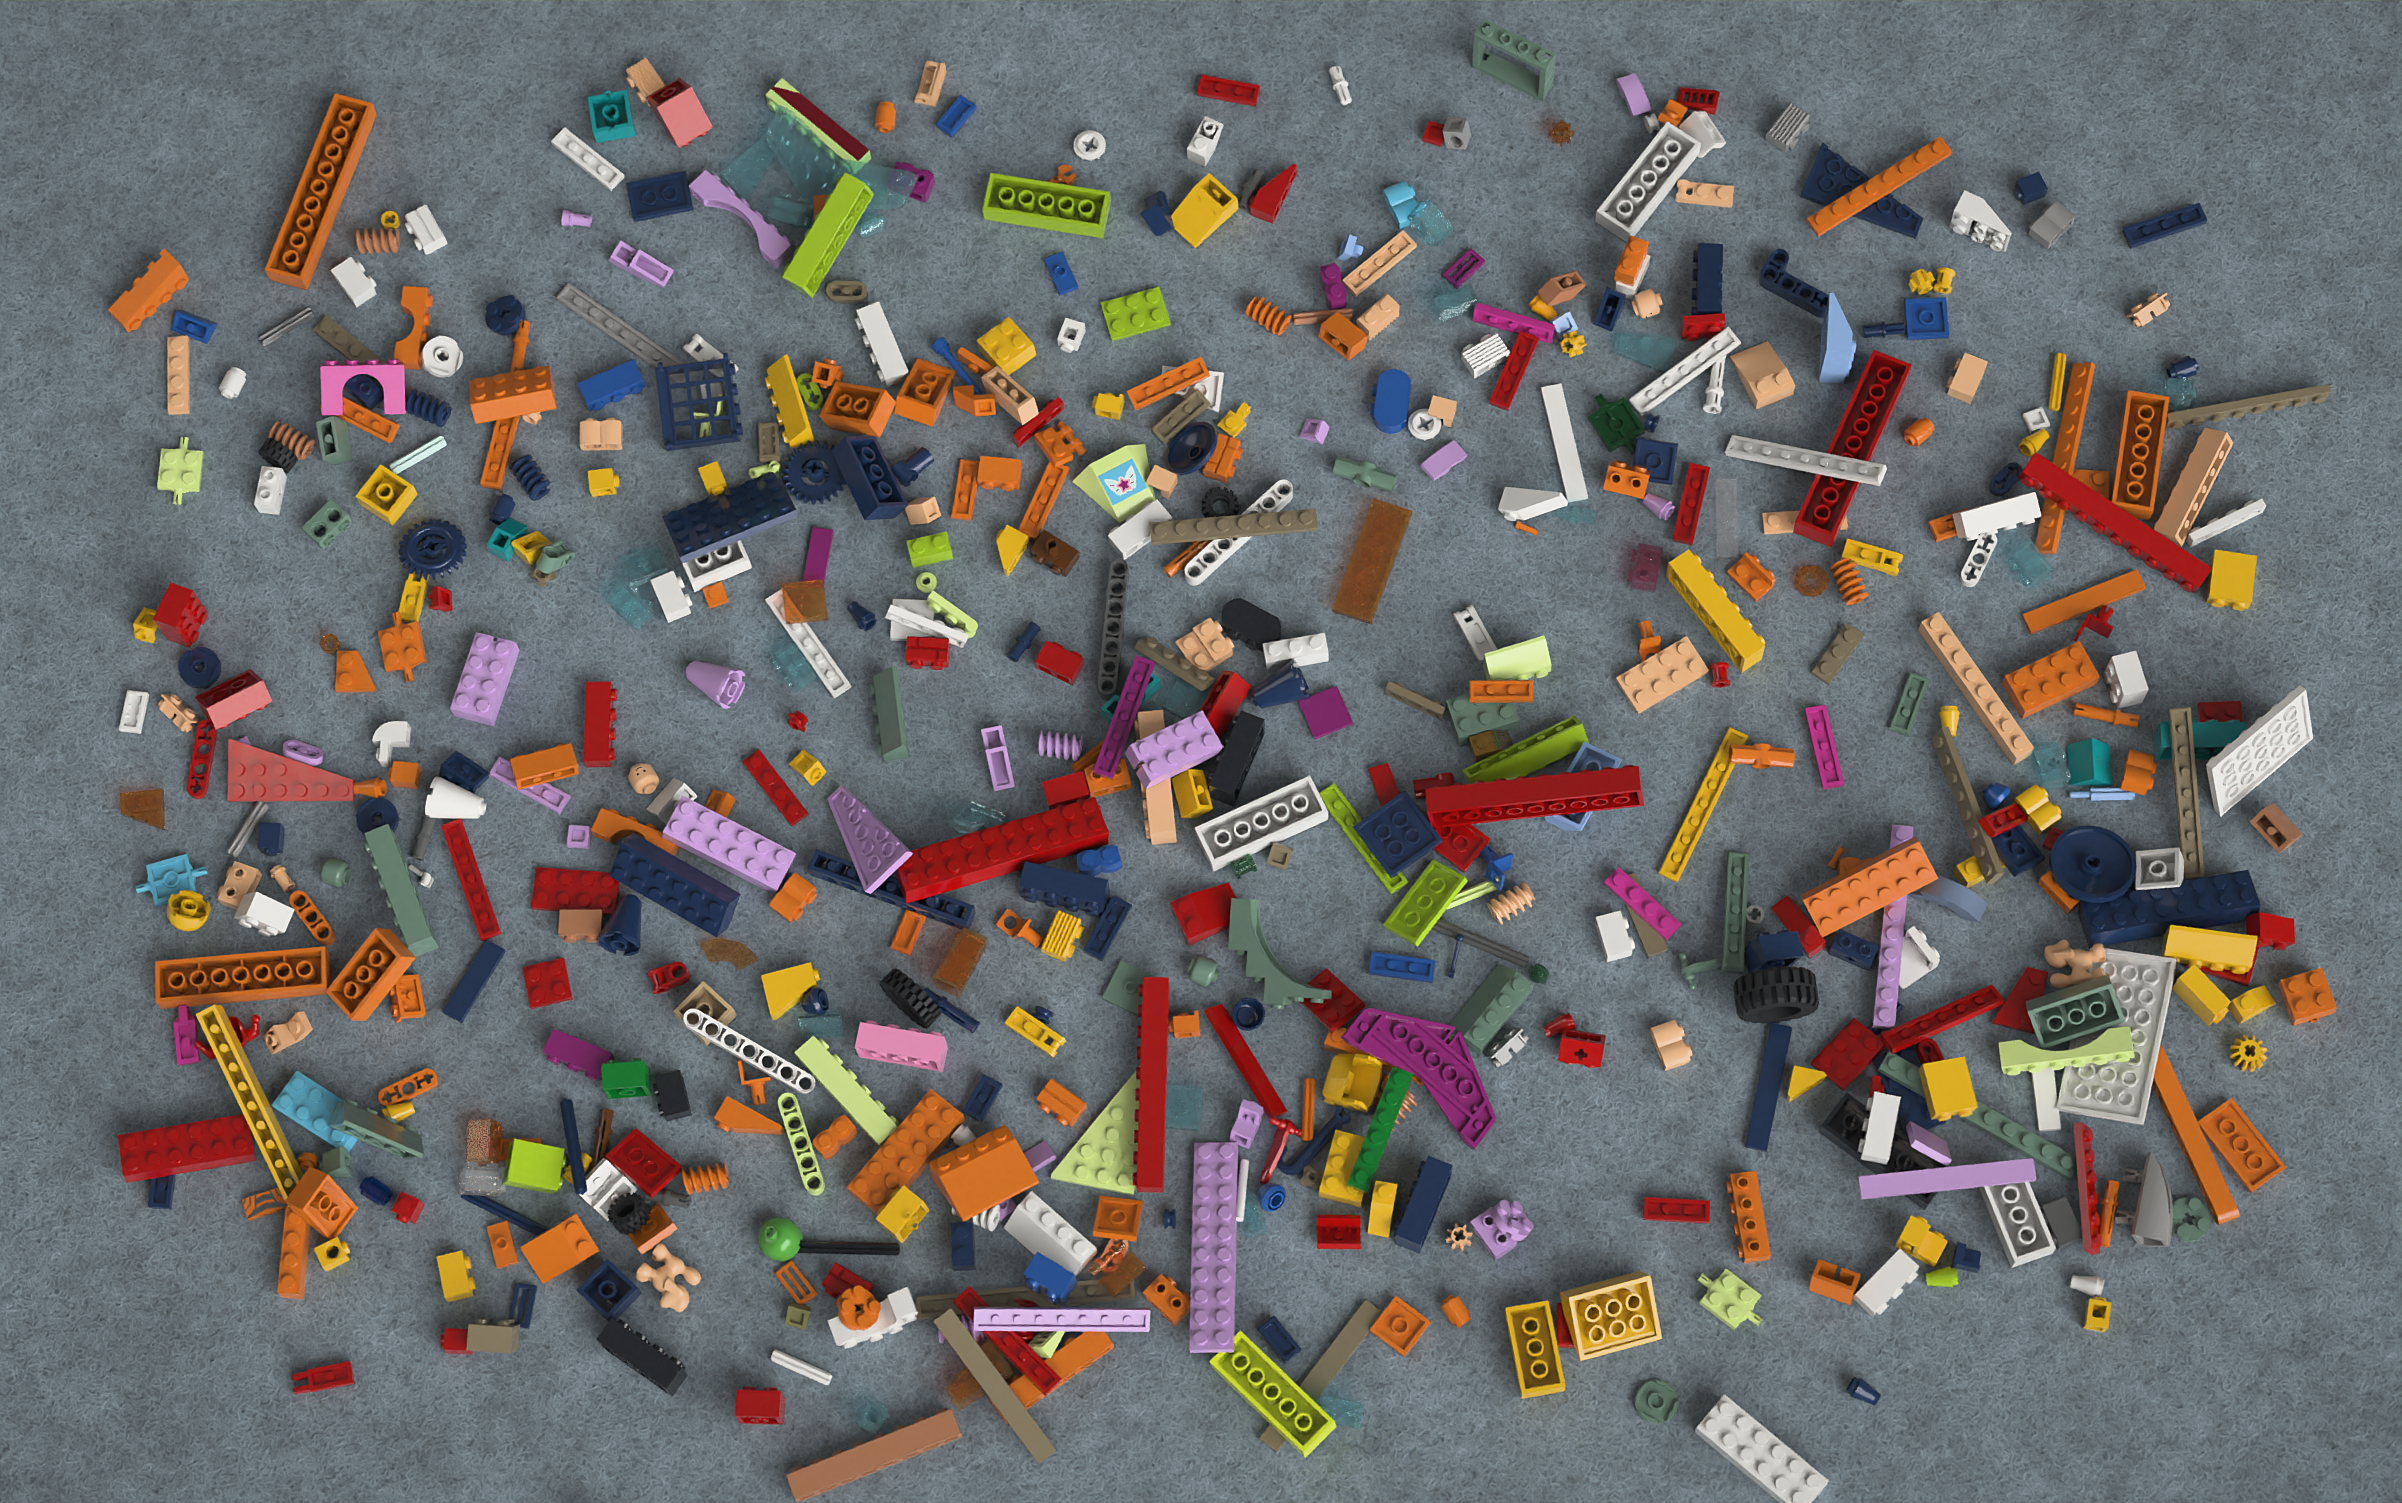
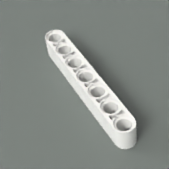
M1284 479L1279 480L1241 515L1279 512L1293 498L1291 482ZM1282 489H1286L1289 491L1287 494L1284 495L1279 493V491ZM1266 503H1272L1274 505L1272 508L1264 507ZM1251 537L1213 540L1185 566L1184 571L1187 583L1193 586L1202 583ZM1221 544L1229 545L1227 549L1219 548ZM1207 557H1211L1214 559V561L1211 563H1206L1204 559ZM1192 571L1199 572V575L1193 577L1190 576L1189 573Z
M689 1009L683 1015L682 1023L687 1029L801 1094H807L814 1089L815 1079L812 1075L697 1009ZM690 1013L696 1014L698 1023L695 1025L689 1024L687 1022V1015ZM708 1024L716 1026V1035L710 1036L706 1033L705 1028ZM725 1036H734L736 1039L735 1045L727 1046L724 1042ZM745 1046H751L754 1049L752 1057H746L743 1054ZM768 1056L773 1060L771 1068H766L762 1065L763 1057ZM783 1067L791 1070L792 1075L789 1079L781 1076L780 1071ZM801 1078H807L810 1081L809 1089L804 1090L800 1087L799 1081Z

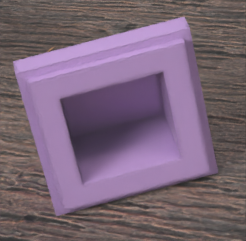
M1306 419L1300 437L1323 444L1330 427L1324 420Z

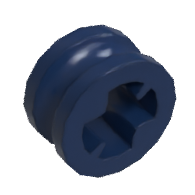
M1650 412L1644 427L1645 430L1650 429L1654 433L1660 415L1653 416V413Z
M1036 1006V1013H1033L1032 1016L1044 1024H1049V1018L1053 1017V1013L1046 1008Z
M1176 1209L1172 1211L1164 1210V1229H1167L1169 1226L1173 1229L1176 1228Z

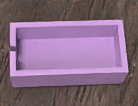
M476 632L450 707L454 716L494 726L520 651L516 642L498 638L496 641L493 636Z
M1200 711L1131 744L1125 755L1133 769L1138 768L1143 761L1144 764L1140 766L1136 774L1146 790L1218 755L1223 746L1204 712Z

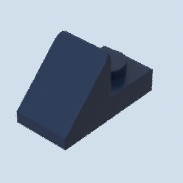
M1158 191L1145 198L1147 210L1141 212V215L1154 234L1161 236L1174 229L1165 192Z

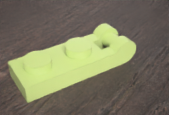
M932 591L926 601L928 608L934 613H940L949 624L958 626L965 634L969 635L968 638H972L978 628L977 622L938 593Z

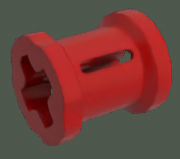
M1716 662L1710 665V670L1713 672L1712 687L1720 688L1730 685V680H1728L1727 676L1728 663Z

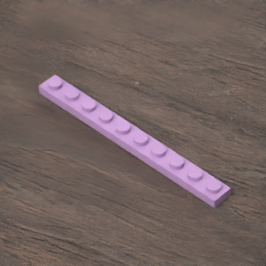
M1892 825L1890 849L1913 838V827ZM1907 895L1884 906L1873 1028L1888 1030L1895 1028Z

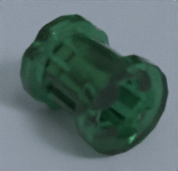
M1250 854L1246 855V858L1230 863L1237 879L1251 871H1257L1255 862Z

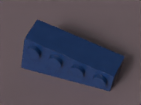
M1698 243L1697 250L1693 251V262L1697 263V267L1692 272V281H1696V288H1692L1691 300H1695V307H1691V316L1721 314L1723 244Z

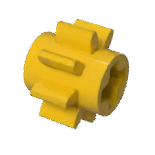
M1919 269L1910 275L1911 279L1908 285L1912 292L1917 291L1922 295L1932 290V284H1934L1933 281L1935 279L1931 271L1927 273L1924 269Z
M1576 330L1563 334L1564 339L1560 342L1562 352L1569 353V357L1582 354V348L1587 345L1583 338L1584 335H1577Z

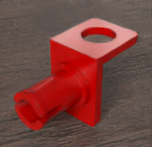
M2102 605L2096 617L2088 614L2078 630L2074 641L2077 642L2085 627L2108 639L2114 628L2107 623L2114 613L2113 609L2110 607L2107 613H2105L2108 606Z

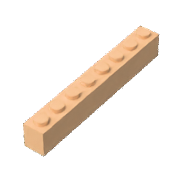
M1937 612L1922 621L1919 632L2014 766L2031 756L2034 750L2033 745L1941 614Z

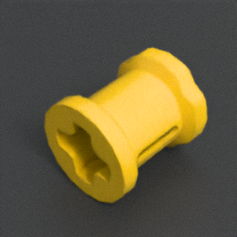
M1941 267L1937 269L1938 278L1933 289L1939 293L1949 294L1952 291L1951 281L1955 276V271Z

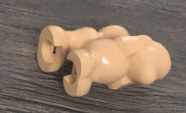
M2062 939L2057 944L2048 945L2044 949L2045 959L2052 967L2063 968L2068 965L2072 968V973L2069 976L2060 973L2051 976L2050 983L2056 988H2066L2069 985H2077L2106 975L2103 973L2102 968H2097L2092 973H2088L2092 963L2106 961L2103 944H2094L2091 950L2085 951L2083 949H2071L2069 942Z
M659 1243L653 1250L651 1258L655 1262H664L665 1265L655 1270L648 1264L643 1263L638 1269L635 1278L639 1282L651 1281L655 1289L662 1293L659 1301L662 1308L670 1307L677 1312H682L689 1303V1293L684 1286L675 1283V1276L682 1274L691 1285H697L701 1280V1276L695 1268L686 1266L680 1258L673 1256L663 1243Z

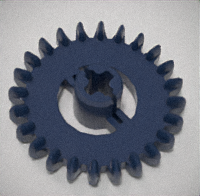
M819 440L816 441L815 446L808 441V448H805L800 443L801 451L793 448L795 456L787 454L791 462H783L784 466L788 469H782V473L787 475L783 476L782 480L786 482V489H791L789 491L790 495H796V500L803 498L804 504L811 500L812 505H815L816 501L819 500L820 504H823L825 498L830 502L831 495L838 497L837 490H844L841 484L845 485L847 483L831 450L835 447L834 444L828 449L827 441L824 442L822 447H820ZM820 461H823L826 464H828L830 469H824L823 464ZM801 477H807L812 483H820L824 478L829 479L820 486H810L803 482Z
M429 519L428 523L423 520L420 526L414 524V529H407L408 534L402 536L404 541L399 542L401 548L398 550V553L401 555L399 559L403 563V567L405 569L409 568L410 574L415 571L417 578L423 573L425 580H427L429 574L435 580L436 573H439L443 579L444 571L451 575L450 567L458 570L456 562L462 564L463 558L461 556H466L465 549H467V545L464 543L466 539L462 536V531L457 529L456 525H450L449 521H445L442 524L441 519H437L436 522H433V519ZM432 536L440 537L443 540L439 541L437 538H433ZM424 539H426V540L423 542L422 547H419V548H418V546H419V544L421 543V541L424 540Z

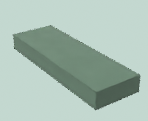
M1911 672L1909 673L1889 727L1890 731L1909 737L1930 679Z

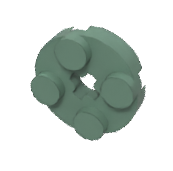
M2185 1197L2173 1202L2172 1235L2186 1242H2193L2202 1238L2210 1228L2211 1217L2207 1207L2198 1198ZM2185 1214L2194 1218L2192 1225L2182 1221L2185 1218Z

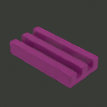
M1470 248L1442 274V277L1447 279L1457 290L1485 264V260ZM1472 255L1473 258L1451 277L1450 274ZM1476 260H1478V262L1467 273H1465L1458 281H1455Z

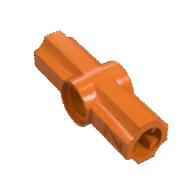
M1763 743L1752 746L1731 744L1728 760L1732 764L1752 765L1753 768L1759 769L1770 768L1771 766L1792 768L1795 761L1794 749L1776 748Z

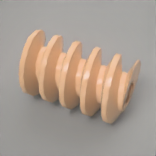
M1524 881L1520 882V888L1513 886V892L1506 890L1505 896L1500 894L1498 895V900L1495 898L1491 899V905L1487 903L1492 916L1501 925L1503 924L1502 917H1505L1508 921L1510 920L1509 913L1518 916L1517 908L1524 912V904L1530 908L1532 907L1531 900L1535 901V898Z

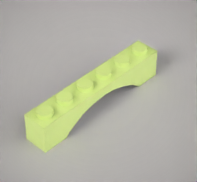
M2130 1026L2107 1029L2091 1043L2067 1051L2043 1050L2028 1045L2022 1040L1998 1042L2003 1074L2007 1073L2008 1075H2018L2022 1071L2036 1073L2047 1068L2060 1070L2064 1066L2071 1065L2073 1067H2083L2088 1063L2102 1065L2112 1060L2126 1062L2130 1058H2135Z

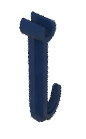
M1339 1106L1335 1110V1115L1292 1163L1288 1165L1282 1162V1158L1288 1151V1147L1285 1146L1277 1162L1278 1169L1282 1173L1291 1176L1303 1171L1331 1140L1335 1130L1339 1131L1343 1125L1350 1122V1112L1345 1117H1340L1344 1112V1108Z

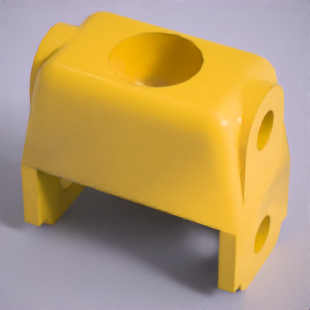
M1339 1053L1333 1056L1322 1090V1095L1325 1097L1324 1102L1333 1106H1343V1108L1368 1113L1379 1090L1382 1063L1369 1055Z

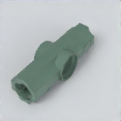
M1340 456L1336 459L1333 469L1334 475L1353 480L1356 485L1360 486L1362 484L1365 488L1372 486L1391 493L1397 479V474L1378 469L1370 462H1356Z

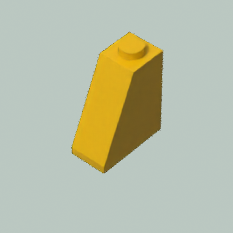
M811 962L761 975L772 1019L777 1020L799 1003L808 991L818 987L816 982L820 980L818 969H813Z
M1375 1181L1367 1234L1389 1238L1397 1198V1184Z

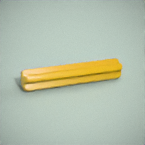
M2056 353L2054 358L2048 409L2055 412L2059 411L2061 405L2067 357L2064 353Z

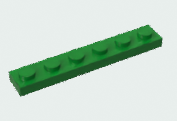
M1393 1066L1347 1183L1348 1187L1368 1194L1411 1083L1412 1073Z

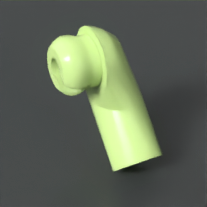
M771 461L769 464L751 468L749 475L751 478H757L768 472L776 473L778 471L779 473L780 464L777 461Z

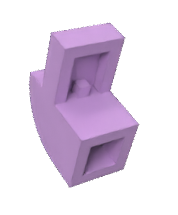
M1243 1099L1237 1120L1231 1130L1230 1142H1238V1145L1250 1149L1264 1114L1262 1106H1259L1256 1102Z

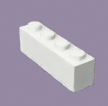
M876 302L856 310L858 318L855 319L858 329H863L865 335L862 338L866 348L870 346L872 353H869L873 365L877 364L880 369L877 371L880 382L885 381L886 386L890 387L905 381L909 372L880 303Z
M2031 492L1952 515L1958 538H1966L1967 541L1979 538L1978 534L1984 532L1987 536L1998 533V528L2003 527L2004 530L2016 528V523L2022 522L2023 525L2035 522L2034 518L2041 516L2036 492Z

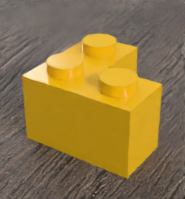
M1911 1215L1895 1247L1934 1268L1948 1240L1944 1239L1945 1236L1937 1231H1929L1931 1225L1927 1224L1928 1221L1926 1219Z

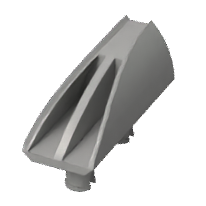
M2148 1152L2144 1171L2129 1168L2124 1170L2128 1174L2123 1176L2124 1182L2141 1183L2136 1212L2118 1209L2117 1213L2122 1217H2115V1221L2117 1224L2133 1225L2131 1235L2139 1245L2167 1247L2170 1246L2173 1222L2171 1189L2163 1166L2157 1161L2152 1152Z

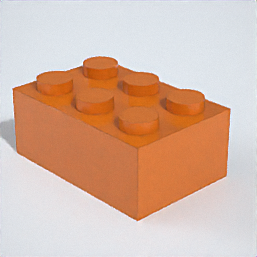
M835 381L819 417L830 429L880 437L896 402L885 389Z

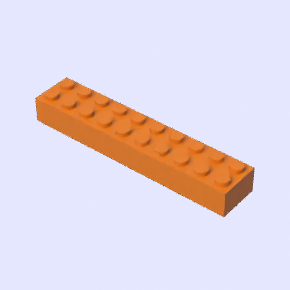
M334 94L265 267L269 280L308 290L377 113L372 103Z

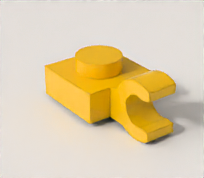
M1243 402L1236 413L1230 410L1217 424V427L1229 437L1235 438L1246 426L1244 419L1251 412V407Z

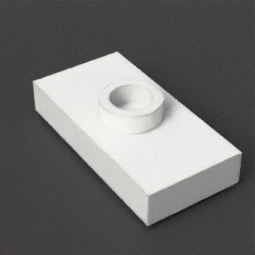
M127 690L119 725L121 732L141 734L149 699L148 692Z

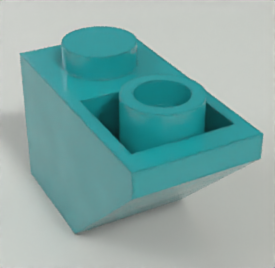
M512 518L504 521L496 527L487 543L490 553L509 562L515 552L511 545L512 541L523 537L528 529V525Z

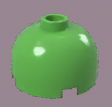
M774 1217L767 1220L761 1226L758 1232V1244L760 1250L768 1258L782 1262L793 1258L799 1251L800 1239L802 1240L803 1235L800 1227L792 1220L784 1217Z

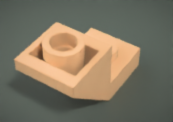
M302 1011L297 1012L287 1023L272 1026L263 1038L273 1055L303 1040L313 1028L305 1012Z

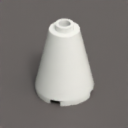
M436 776L430 786L433 790L430 795L428 794L425 806V815L427 817L478 819L480 815L485 814L487 804L484 803L482 797L441 777Z

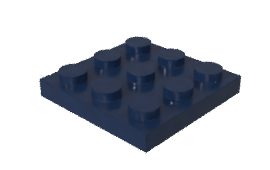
M1403 791L1353 827L1391 879L1443 842L1406 791Z

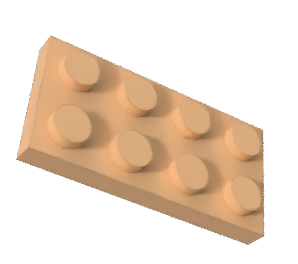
M1686 636L1619 675L1615 680L1636 713L1639 714L1709 673V669Z

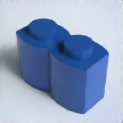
M1115 845L1104 846L1097 851L1086 850L1076 855L1080 874L1094 877L1101 872L1112 873L1122 868L1118 846Z

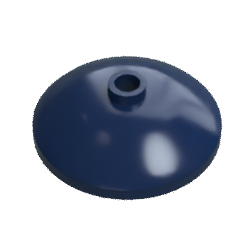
M1196 422L1181 430L1173 438L1166 450L1165 465L1167 469L1177 475H1187L1203 467L1216 449L1218 439L1216 429L1210 423Z

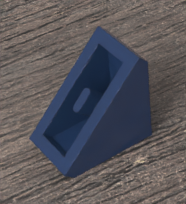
M1607 287L1593 324L1612 332L1625 306L1626 294Z

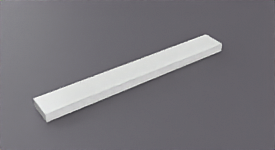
M1736 435L1731 436L1725 450L1726 456L1876 486H1880L1887 470L1884 464Z

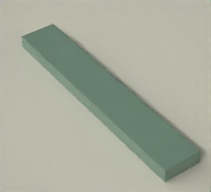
M1728 852L1722 950V970L1743 972L1749 853Z

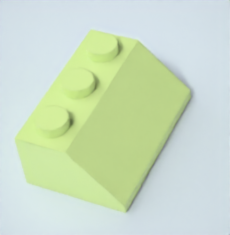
M1543 635L1485 653L1483 669L1487 680H1528V678L1535 676L1537 678L1547 676L1548 672H1551V661L1545 636Z

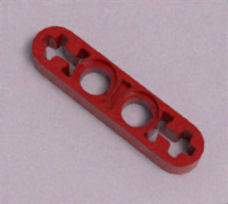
M207 719L201 721L197 727L187 782V792L194 799H201L207 793L218 729L216 730L210 725L212 731H208L207 737L209 740L205 739L206 733L203 728L206 729L210 725ZM202 745L210 746V750L206 754H200L199 748ZM198 765H205L206 771L204 773L197 774L195 772ZM194 777L199 779V786L202 788L197 793L192 790V788L197 787V780Z

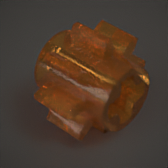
M1563 120L1557 124L1552 123V129L1549 130V136H1553L1552 144L1556 142L1560 147L1566 142L1570 144V137L1574 136V131L1570 130L1571 123L1567 124Z

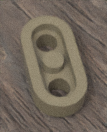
M833 281L826 288L828 299L834 303H861L867 298V288L859 281ZM835 291H840V292H841V293H840L839 295H837V296L834 295V292H835ZM856 291L861 292L859 296L854 295Z

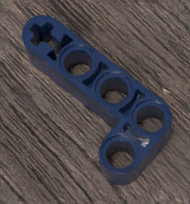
M1784 249L1774 250L1761 269L1760 285L1812 315L1824 318L1829 295L1785 272L1789 261V254ZM1781 259L1783 263H1777L1775 260ZM1770 275L1773 279H1766L1764 276ZM1789 285L1791 288L1785 289L1782 286ZM1805 294L1808 295L1809 298L1804 299L1800 295Z

